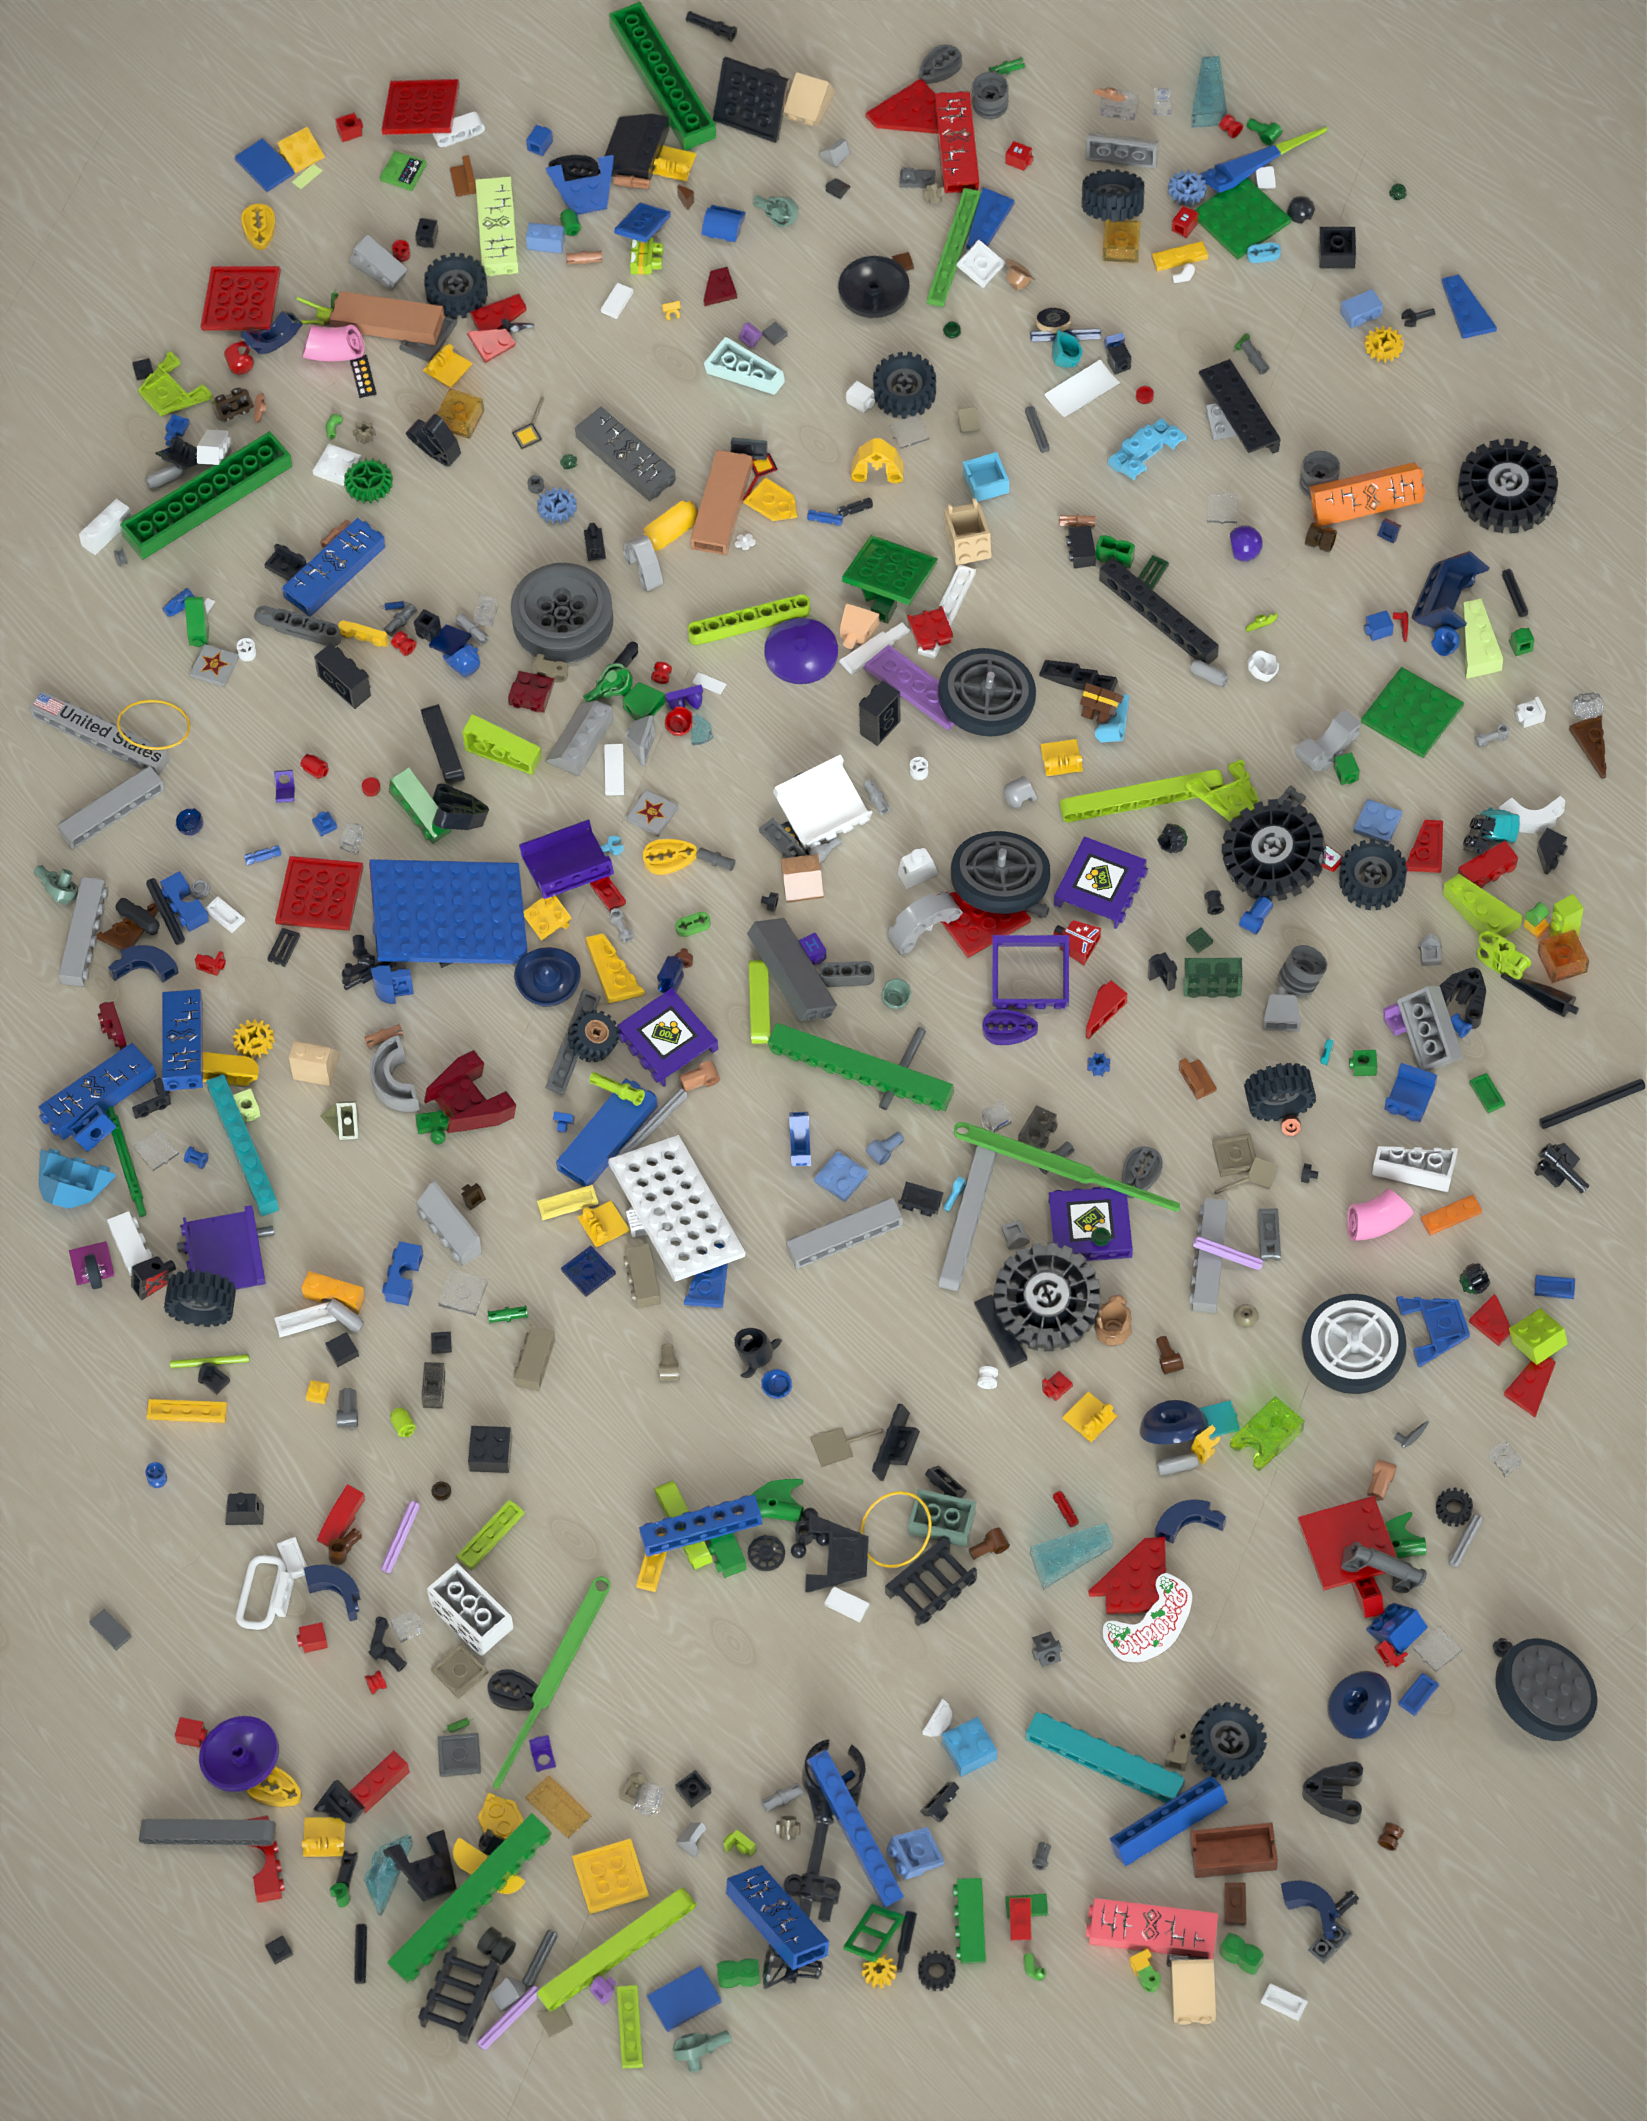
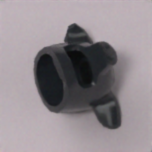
M745 1328L737 1332L734 1338L735 1348L741 1360L749 1367L740 1376L750 1378L757 1369L764 1367L771 1360L773 1351L780 1345L782 1340L777 1338L770 1342L767 1335L757 1328ZM746 1335L752 1336V1338L749 1340H742V1338H744Z

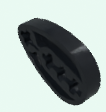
M587 155L562 156L551 160L548 164V167L562 166L565 182L599 175L597 161Z
M504 1669L496 1672L490 1678L488 1694L492 1703L500 1708L527 1711L533 1708L531 1697H533L538 1685L520 1672ZM498 1682L501 1683L502 1687H507V1685H510L511 1690L516 1691L518 1688L520 1689V1693H517V1695L515 1696L513 1695V1691L508 1690L506 1693L504 1692V1688L498 1687V1689H495L494 1685H497Z

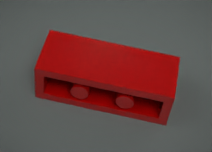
M1503 841L1484 852L1483 855H1479L1459 866L1458 874L1482 889L1485 884L1491 881L1494 882L1506 872L1510 873L1515 870L1518 856L1507 842Z
M393 1750L350 1790L365 1807L363 1811L365 1814L410 1773L408 1763Z

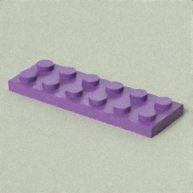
M887 645L865 663L864 669L900 691L901 697L946 730L955 725L948 719L940 706L938 698L939 681L892 646Z

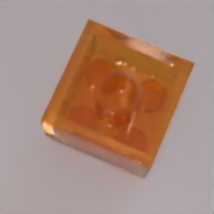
M1575 930L1539 941L1537 953L1551 983L1588 971L1589 959Z

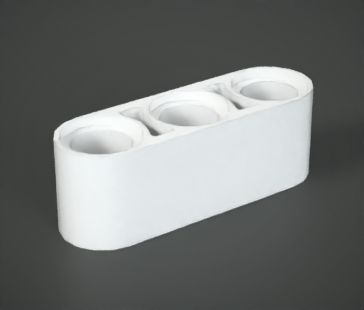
M471 112L454 118L452 133L432 134L438 146L446 147L484 132L485 126L479 114Z

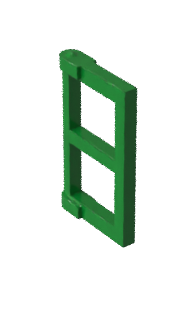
M871 1904L844 1944L843 1950L875 1963L899 1925L905 1919L904 1915ZM873 1913L895 1921L887 1934L865 1926ZM860 1932L882 1940L874 1953L852 1945Z

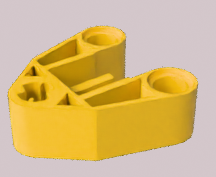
M873 438L859 447L851 463V480L854 482L866 481L868 463H872V467H875V470H879V467H883V463H886L887 480L891 483L903 481L904 462L896 448L880 438Z

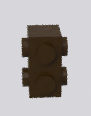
M241 387L231 390V394L226 396L224 394L216 396L215 400L211 402L217 419L224 422L233 419V416L237 414H245L251 408H254L248 390L241 389Z

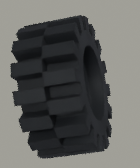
M1455 1487L1453 1491L1448 1488L1446 1492L1442 1491L1441 1496H1438L1436 1514H1438L1439 1520L1442 1519L1443 1524L1448 1522V1526L1451 1527L1453 1523L1455 1527H1458L1459 1523L1464 1525L1465 1520L1468 1522L1472 1514L1473 1504L1472 1498H1469L1467 1492L1464 1494L1463 1489H1460L1459 1492ZM1452 1501L1461 1504L1462 1510L1458 1513H1452L1448 1511L1447 1504Z
M934 1950L933 1954L928 1952L927 1956L924 1955L922 1961H919L918 1977L921 1980V1984L923 1986L926 1985V1989L932 1988V1991L935 1992L936 1989L943 1991L944 1987L947 1989L950 1987V1983L954 1982L956 1970L954 1960H951L949 1954L945 1955L943 1951L938 1953V1950ZM934 1964H939L944 1967L945 1973L943 1976L935 1978L929 1974V1968Z

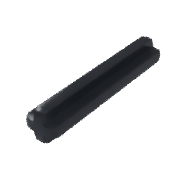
M1503 570L1502 577L1520 617L1527 616L1529 610L1512 570Z
M357 1924L355 1926L354 1980L356 1984L366 1983L367 1926L366 1924Z

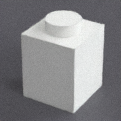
M856 381L846 392V403L865 413L875 403L874 391Z

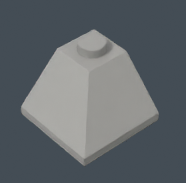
M647 716L633 721L631 728H628L626 732L629 747L641 766L646 765L655 738L654 716Z

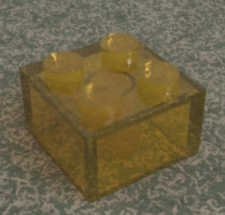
M1108 219L1105 221L1103 261L1138 263L1141 221L1125 220L1121 222L1116 220V222H1111Z
M450 388L437 415L445 421L453 434L470 439L484 413L483 399Z

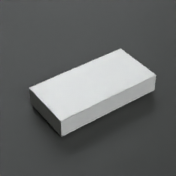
M617 283L602 306L601 313L617 319L632 296L633 289Z
M218 896L205 907L206 912L231 933L245 922V918Z
M296 1537L277 1543L287 1572L291 1574L293 1579L304 1576L303 1568L307 1567Z
M833 1587L824 1606L861 1622L869 1608V1603Z
M1271 1983L1261 2000V2004L1299 2021L1308 2003L1307 2000Z

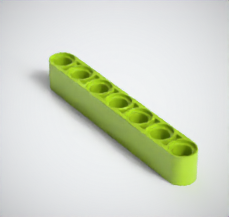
M800 594L694 621L687 627L688 641L692 645H701L779 625L790 619L808 617L811 612L810 599L807 595Z

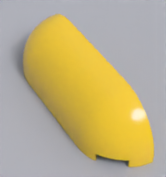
M682 500L643 529L645 531L643 535L648 536L654 551L661 550L695 525L698 510L691 500L689 502Z
M203 1052V1082L224 1074L228 1085L248 1086L250 1082L256 1081L258 1078V1064L249 1057Z
M458 1838L454 1845L453 1857L456 1864L470 1875L488 1858L487 1855L461 1838ZM512 1875L507 1880V1885L501 1891L497 1890L496 1892L501 1894L517 1892L526 1881L518 1875Z

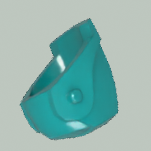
M1058 329L1052 345L1054 364L1063 368L1076 367L1082 356V347L1074 336L1061 332Z
M1492 807L1481 812L1480 815H1487V819L1488 817L1496 819L1493 832L1483 829V831L1491 833L1492 836L1481 833V836L1495 842H1516L1520 826V816L1506 810H1493Z

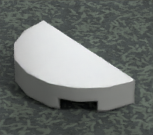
M942 1699L923 1730V1735L930 1737L939 1736L950 1728L953 1715L950 1705Z

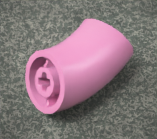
M311 325L302 358L327 362L360 358L364 353V342L359 330L354 325L342 327Z
M1386 1189L1381 1195L1370 1201L1352 1204L1347 1214V1230L1350 1240L1361 1241L1384 1235L1406 1222L1414 1214L1413 1210L1400 1196L1390 1189Z

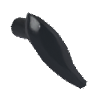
M507 319L501 321L503 326L501 329H507L508 332L535 327L531 323H509Z

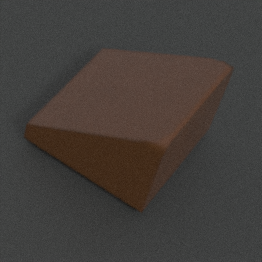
M678 184V198L685 208L689 210L694 203V191Z

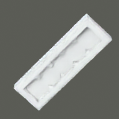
M329 1302L275 1317L279 1336L284 1337L337 1321L336 1318L325 1310Z

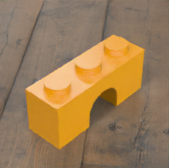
M308 1271L301 1287L304 1298L322 1303L324 1298L331 1300L334 1298L355 1314H359L365 1299L363 1287Z

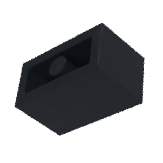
M1091 526L1069 528V535L1066 536L1067 547L1070 546L1071 551H1068L1069 561L1073 562L1074 569L1096 566V553Z

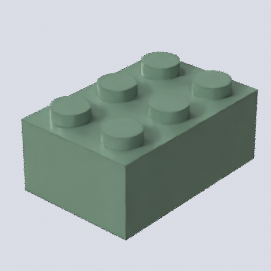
M918 1489L916 1496L926 1504L931 1516L932 1527L929 1539L940 1541L945 1536L950 1541V1544L967 1547L976 1515V1502ZM915 1499L908 1524L909 1534L926 1538L928 1533V1516L923 1505Z

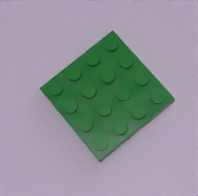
M1249 178L1244 179L1234 188L1216 194L1194 209L1198 213V223L1237 260L1247 254L1250 246L1263 243L1291 223V218Z
M870 535L843 574L842 582L910 605L937 565L938 558Z
M1401 667L1363 715L1361 723L1424 759L1464 707V702Z

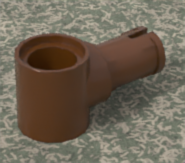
M1167 1336L1157 1338L1156 1343L1161 1352L1159 1362L1164 1375L1184 1369L1180 1353H1175L1171 1348Z
M998 1527L990 1530L985 1535L983 1542L968 1550L972 1559L975 1560L988 1552L1000 1554L1006 1551L1010 1544L1001 1528Z
M353 1528L344 1538L330 1541L328 1545L329 1561L334 1565L343 1564L347 1559V1553L351 1551V1547L362 1538L361 1532Z

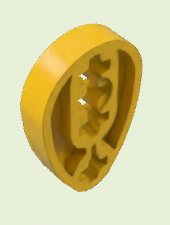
M253 204L248 206L241 215L243 231L247 240L255 249L264 250L268 247L274 236L275 215L269 206ZM257 211H259L261 228L259 229L257 228Z
M678 839L654 840L643 851L644 866L648 871L657 875L681 870L692 863L697 857V848L694 844ZM690 850L691 855H687L686 851ZM658 855H662L663 860H660ZM653 856L654 861H650L649 857Z
M276 1766L262 1782L268 1780L269 1785L274 1786L277 1784L278 1789L271 1791L270 1786L265 1785L262 1788L261 1783L247 1790L252 1800L274 1807L297 1805L302 1799L301 1790L296 1782L286 1772ZM295 1792L297 1797L293 1796L289 1799L288 1793L292 1794Z

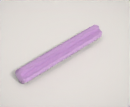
M1200 1236L1193 1240V1246L1256 1270L1263 1266L1262 1259Z
M410 1501L381 1565L383 1572H392L420 1508L417 1502Z
M533 1985L477 2040L479 2047L486 2050L538 1998L536 1994L540 1989Z

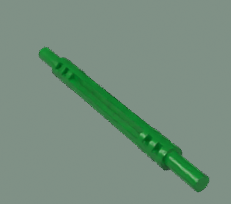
M111 1106L106 1112L117 1126L111 1134L132 1201L135 1202L139 1217H144L147 1214L142 1201L143 1194L118 1115L115 1114L114 1108Z

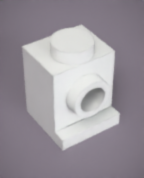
M1536 697L1535 700L1517 705L1515 716L1517 721L1521 722L1523 728L1543 722L1546 711L1539 697Z

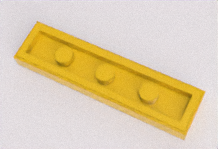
M148 1399L146 1417L147 1420L226 1423L228 1404L227 1402Z

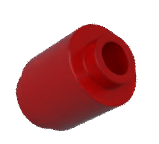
M306 754L301 760L300 766L303 770L317 779L325 777L329 771L328 763L313 754Z

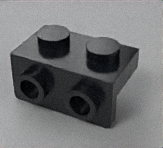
M278 543L274 545L275 552L264 564L267 570L288 581L307 565L303 555L296 554L290 551L287 546H281Z
M1166 952L1155 954L1148 960L1149 981L1160 977L1168 991L1175 989L1176 971L1178 970L1176 963L1169 959Z
M1565 1143L1553 1145V1149L1559 1155L1562 1154L1565 1162L1573 1169L1580 1158ZM1542 1159L1537 1164L1538 1168L1534 1173L1537 1176L1543 1175L1555 1188L1559 1187L1565 1180V1177L1557 1169L1550 1168V1164L1545 1159Z
M906 1181L901 1200L898 1203L902 1204V1209L913 1212V1209L916 1208L921 1210L920 1214L931 1217L932 1214L938 1215L944 1192Z

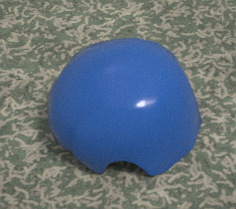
M1442 626L1434 632L1435 637L1431 644L1439 655L1447 656L1458 649L1460 637L1455 629Z
M774 1369L764 1374L761 1380V1387L770 1398L781 1399L791 1392L792 1379L787 1372L781 1369Z

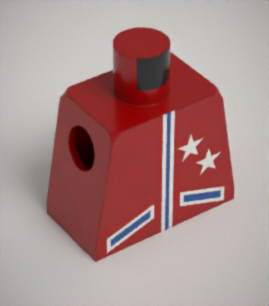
M1073 920L1067 929L1057 925L1053 935H1069V956L1085 965L1101 939V928Z

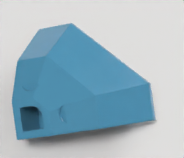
M49 1148V1151L41 1149L38 1186L43 1200L51 1204L69 1209L90 1203L116 1176L115 1173L110 1172L109 1167L103 1165L95 1167L86 1164L85 1159L74 1156V1159L60 1155L61 1151Z

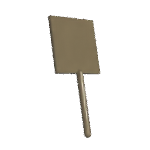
M841 1427L811 1437V1441L821 1467L853 1457L849 1443L882 1433L883 1429L881 1428L847 1440Z

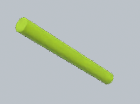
M249 1354L170 1361V1367H195L209 1362L214 1365L249 1362Z

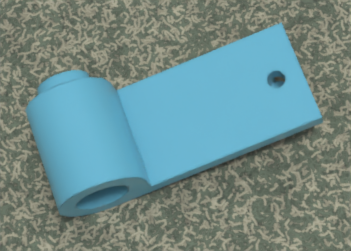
M1129 694L1122 695L1124 698L1122 703H1119L1117 706L1116 717L1111 716L1108 724H1099L1098 728L1095 729L1096 739H1099V742L1124 740Z

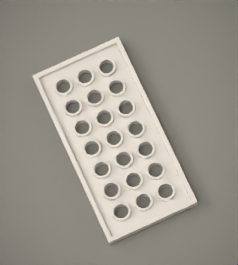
M679 1135L609 1159V1166L674 1282L745 1257L746 1252ZM666 1155H671L674 1157V1159L668 1160L664 1157ZM653 1161L657 1165L650 1166L647 1164V1162ZM632 1167H636L639 1169V1171L633 1172L629 1169ZM680 1170L682 1171V1174L677 1175L672 1171ZM663 1176L665 1179L663 1181L656 1180L655 1177ZM645 1182L647 1186L642 1187L638 1183ZM688 1184L691 1188L684 1189L681 1185ZM669 1190L673 1194L668 1196L663 1192ZM647 1197H654L656 1200L653 1201V1202H650V1201L646 1200V1198H647ZM696 1199L699 1203L693 1204L689 1200ZM678 1205L681 1209L675 1210L672 1209V1206ZM660 1210L664 1215L657 1216L654 1212ZM705 1214L707 1218L702 1219L699 1218L697 1215ZM687 1220L690 1224L684 1225L680 1221ZM664 1226H669L672 1228V1230L666 1231L662 1228ZM707 1229H714L716 1232L713 1233V1234H710V1233L706 1232V1230H707ZM696 1235L698 1239L692 1240L688 1236ZM678 1241L680 1245L674 1246L671 1242ZM720 1243L724 1245V1247L719 1249L714 1245ZM705 1250L707 1253L701 1255L698 1254L696 1251ZM687 1256L689 1260L683 1261L679 1257Z

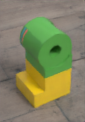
M1536 903L1533 909L1526 912L1524 927L1536 938L1540 937L1550 927V924L1546 922L1549 911L1543 903Z
M1146 1949L1130 1957L1129 1965L1144 1990L1153 1993L1160 1987L1161 1976L1157 1971L1153 1970L1149 1963L1151 1962L1152 1955Z

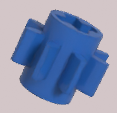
M1095 1052L1092 1058L1088 1057L1089 1064L1087 1065V1070H1092L1093 1076L1101 1075L1103 1077L1105 1071H1110V1058L1106 1059L1105 1053L1097 1054Z

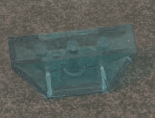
M407 1834L382 1845L379 1851L373 1855L371 1870H367L364 1882L377 1914L380 1916L384 1913L401 1871L398 1872L394 1867L396 1863L391 1857L384 1855L383 1850L401 1844L406 1856H408L413 1845L411 1835Z

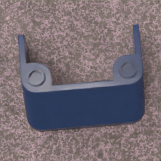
M1471 551L1437 562L1430 570L1412 613V619L1418 624L1433 629H1439L1442 626L1452 627L1455 630L1465 627L1467 622L1454 612L1458 598L1463 589L1474 585L1476 575L1489 571L1490 567Z

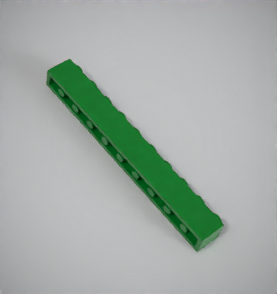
M776 1023L768 1040L769 1049L776 1055L788 1056L793 1061L805 1062L810 1067L822 1068L827 1073L839 1074L847 1080L854 1079L864 1086H874L881 1092L890 1091L898 1098L903 1099L905 1097L911 1099L914 1103L928 1105L935 1111L942 1110L946 1112L954 1094L953 1084L779 1023Z
M531 1813L387 1961L390 1968L406 1983L410 1980L414 1981L419 1976L420 1970L433 1962L435 1954L439 1950L443 1951L449 1945V1940L454 1935L457 1936L462 1932L464 1924L468 1920L472 1921L478 1915V1910L483 1905L486 1906L491 1902L493 1894L497 1890L501 1891L507 1885V1880L512 1875L515 1876L520 1872L522 1864L526 1860L530 1861L535 1856L536 1850L541 1845L544 1846L549 1842L552 1834L550 1829Z

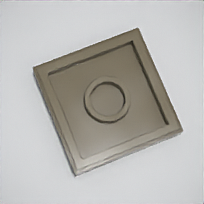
M1250 1134L1212 1140L1220 1177L1250 1171L1256 1157Z
M462 1643L431 1669L432 1673L458 1699L489 1673L488 1669Z

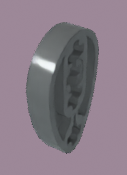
M952 45L935 47L924 58L919 70V79L921 78L926 84H931L953 76L962 67L961 52Z
M1142 1146L1133 1149L1128 1154L1124 1163L1122 1183L1131 1186L1135 1183L1136 1188L1147 1191L1161 1175L1163 1166L1161 1155L1151 1147ZM1151 1155V1158L1147 1161V1166L1143 1168V1173L1140 1176L1137 1175V1172L1141 1169V1164L1145 1162V1156Z

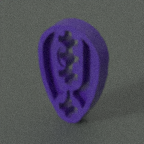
M996 1009L989 1012L983 1020V1035L990 1043L995 1045L1021 1043L1034 1037L1038 1032L1036 1020L1026 1014L1013 1010ZM990 1024L993 1025V1030L989 1029ZM999 1025H1003V1030H999ZM1008 1025H1012V1030H1008ZM1028 1025H1031V1030H1027Z

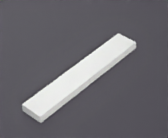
M958 565L939 606H943L950 627L973 581L976 569ZM935 642L936 647L923 651L922 647H919L918 654L935 659L941 646Z

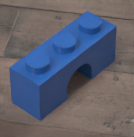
M180 871L160 881L161 891L165 899L169 900L171 911L178 914V921L182 927L186 926L188 931L191 932L209 922L207 912L199 899L192 902L182 901L191 892L189 884Z
M399 1241L398 1247L394 1248L392 1254L394 1261L392 1265H389L387 1271L389 1278L387 1282H384L382 1293L385 1295L387 1302L409 1306L413 1292L412 1280L401 1276L409 1270L419 1272L423 1258L422 1246Z

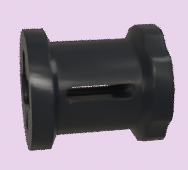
M1211 890L1204 895L1205 900L1208 902L1207 911L1211 915H1217L1224 911L1219 890Z

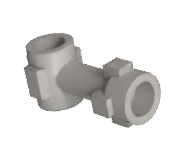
M1499 724L1494 732L1486 735L1482 732L1478 733L1475 736V742L1478 747H1485L1488 745V741L1496 738L1504 741L1507 739L1508 734H1510V729L1506 724Z
M618 908L611 910L609 920L613 925H617L620 934H618L619 939L624 943L630 942L633 939V932L631 929L627 930L622 920L624 918L623 912Z

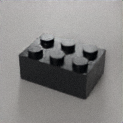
M330 643L314 656L318 677L354 709L371 697V686L367 672L363 669L360 670L351 658L348 659L344 656L343 651L339 647L335 648Z
M883 680L878 685H875L870 694L859 703L860 735L876 746L901 722L900 691Z

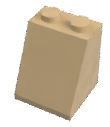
M796 72L784 107V114L790 121L796 122L800 120L807 126H819L835 90L827 81Z
M293 1041L289 1055L293 1079L331 1086L340 1051L329 1047Z
M1214 1959L1172 1961L1173 2022L1180 2025H1188L1191 2022L1209 2024L1215 2021Z

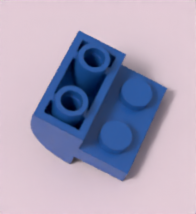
M711 205L706 210L701 235L723 239L728 242H736L746 212Z
M380 965L376 968H371L375 993L381 1001L396 1004L395 997L414 994L410 969H398L391 972L390 965Z

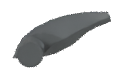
M1426 1421L1414 1431H1411L1407 1437L1397 1433L1394 1439L1402 1443V1448L1407 1447L1420 1437L1429 1422Z

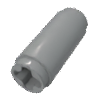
M173 464L148 475L145 481L149 489H155L183 475V471Z
M1195 660L1190 668L1193 674L1218 686L1224 687L1229 678V675L1201 660Z
M334 1298L325 1308L330 1315L356 1333L364 1324L361 1317Z
M1187 1453L1162 1459L1156 1462L1159 1475H1168L1193 1469L1198 1466L1196 1453Z

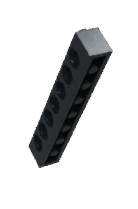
M1113 557L1100 568L1099 581L1195 660H1201L1210 664L1218 657L1219 644Z

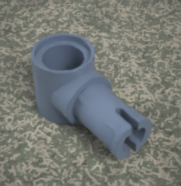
M897 1131L887 1140H882L881 1142L875 1140L869 1144L866 1153L878 1165H883L891 1157L892 1150L904 1142V1137Z

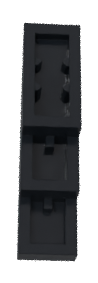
M1045 660L1039 673L1040 677L1083 691L1086 683L1114 692L1118 683L1117 678L1114 676L1099 675L1097 670L1080 668L1077 663Z

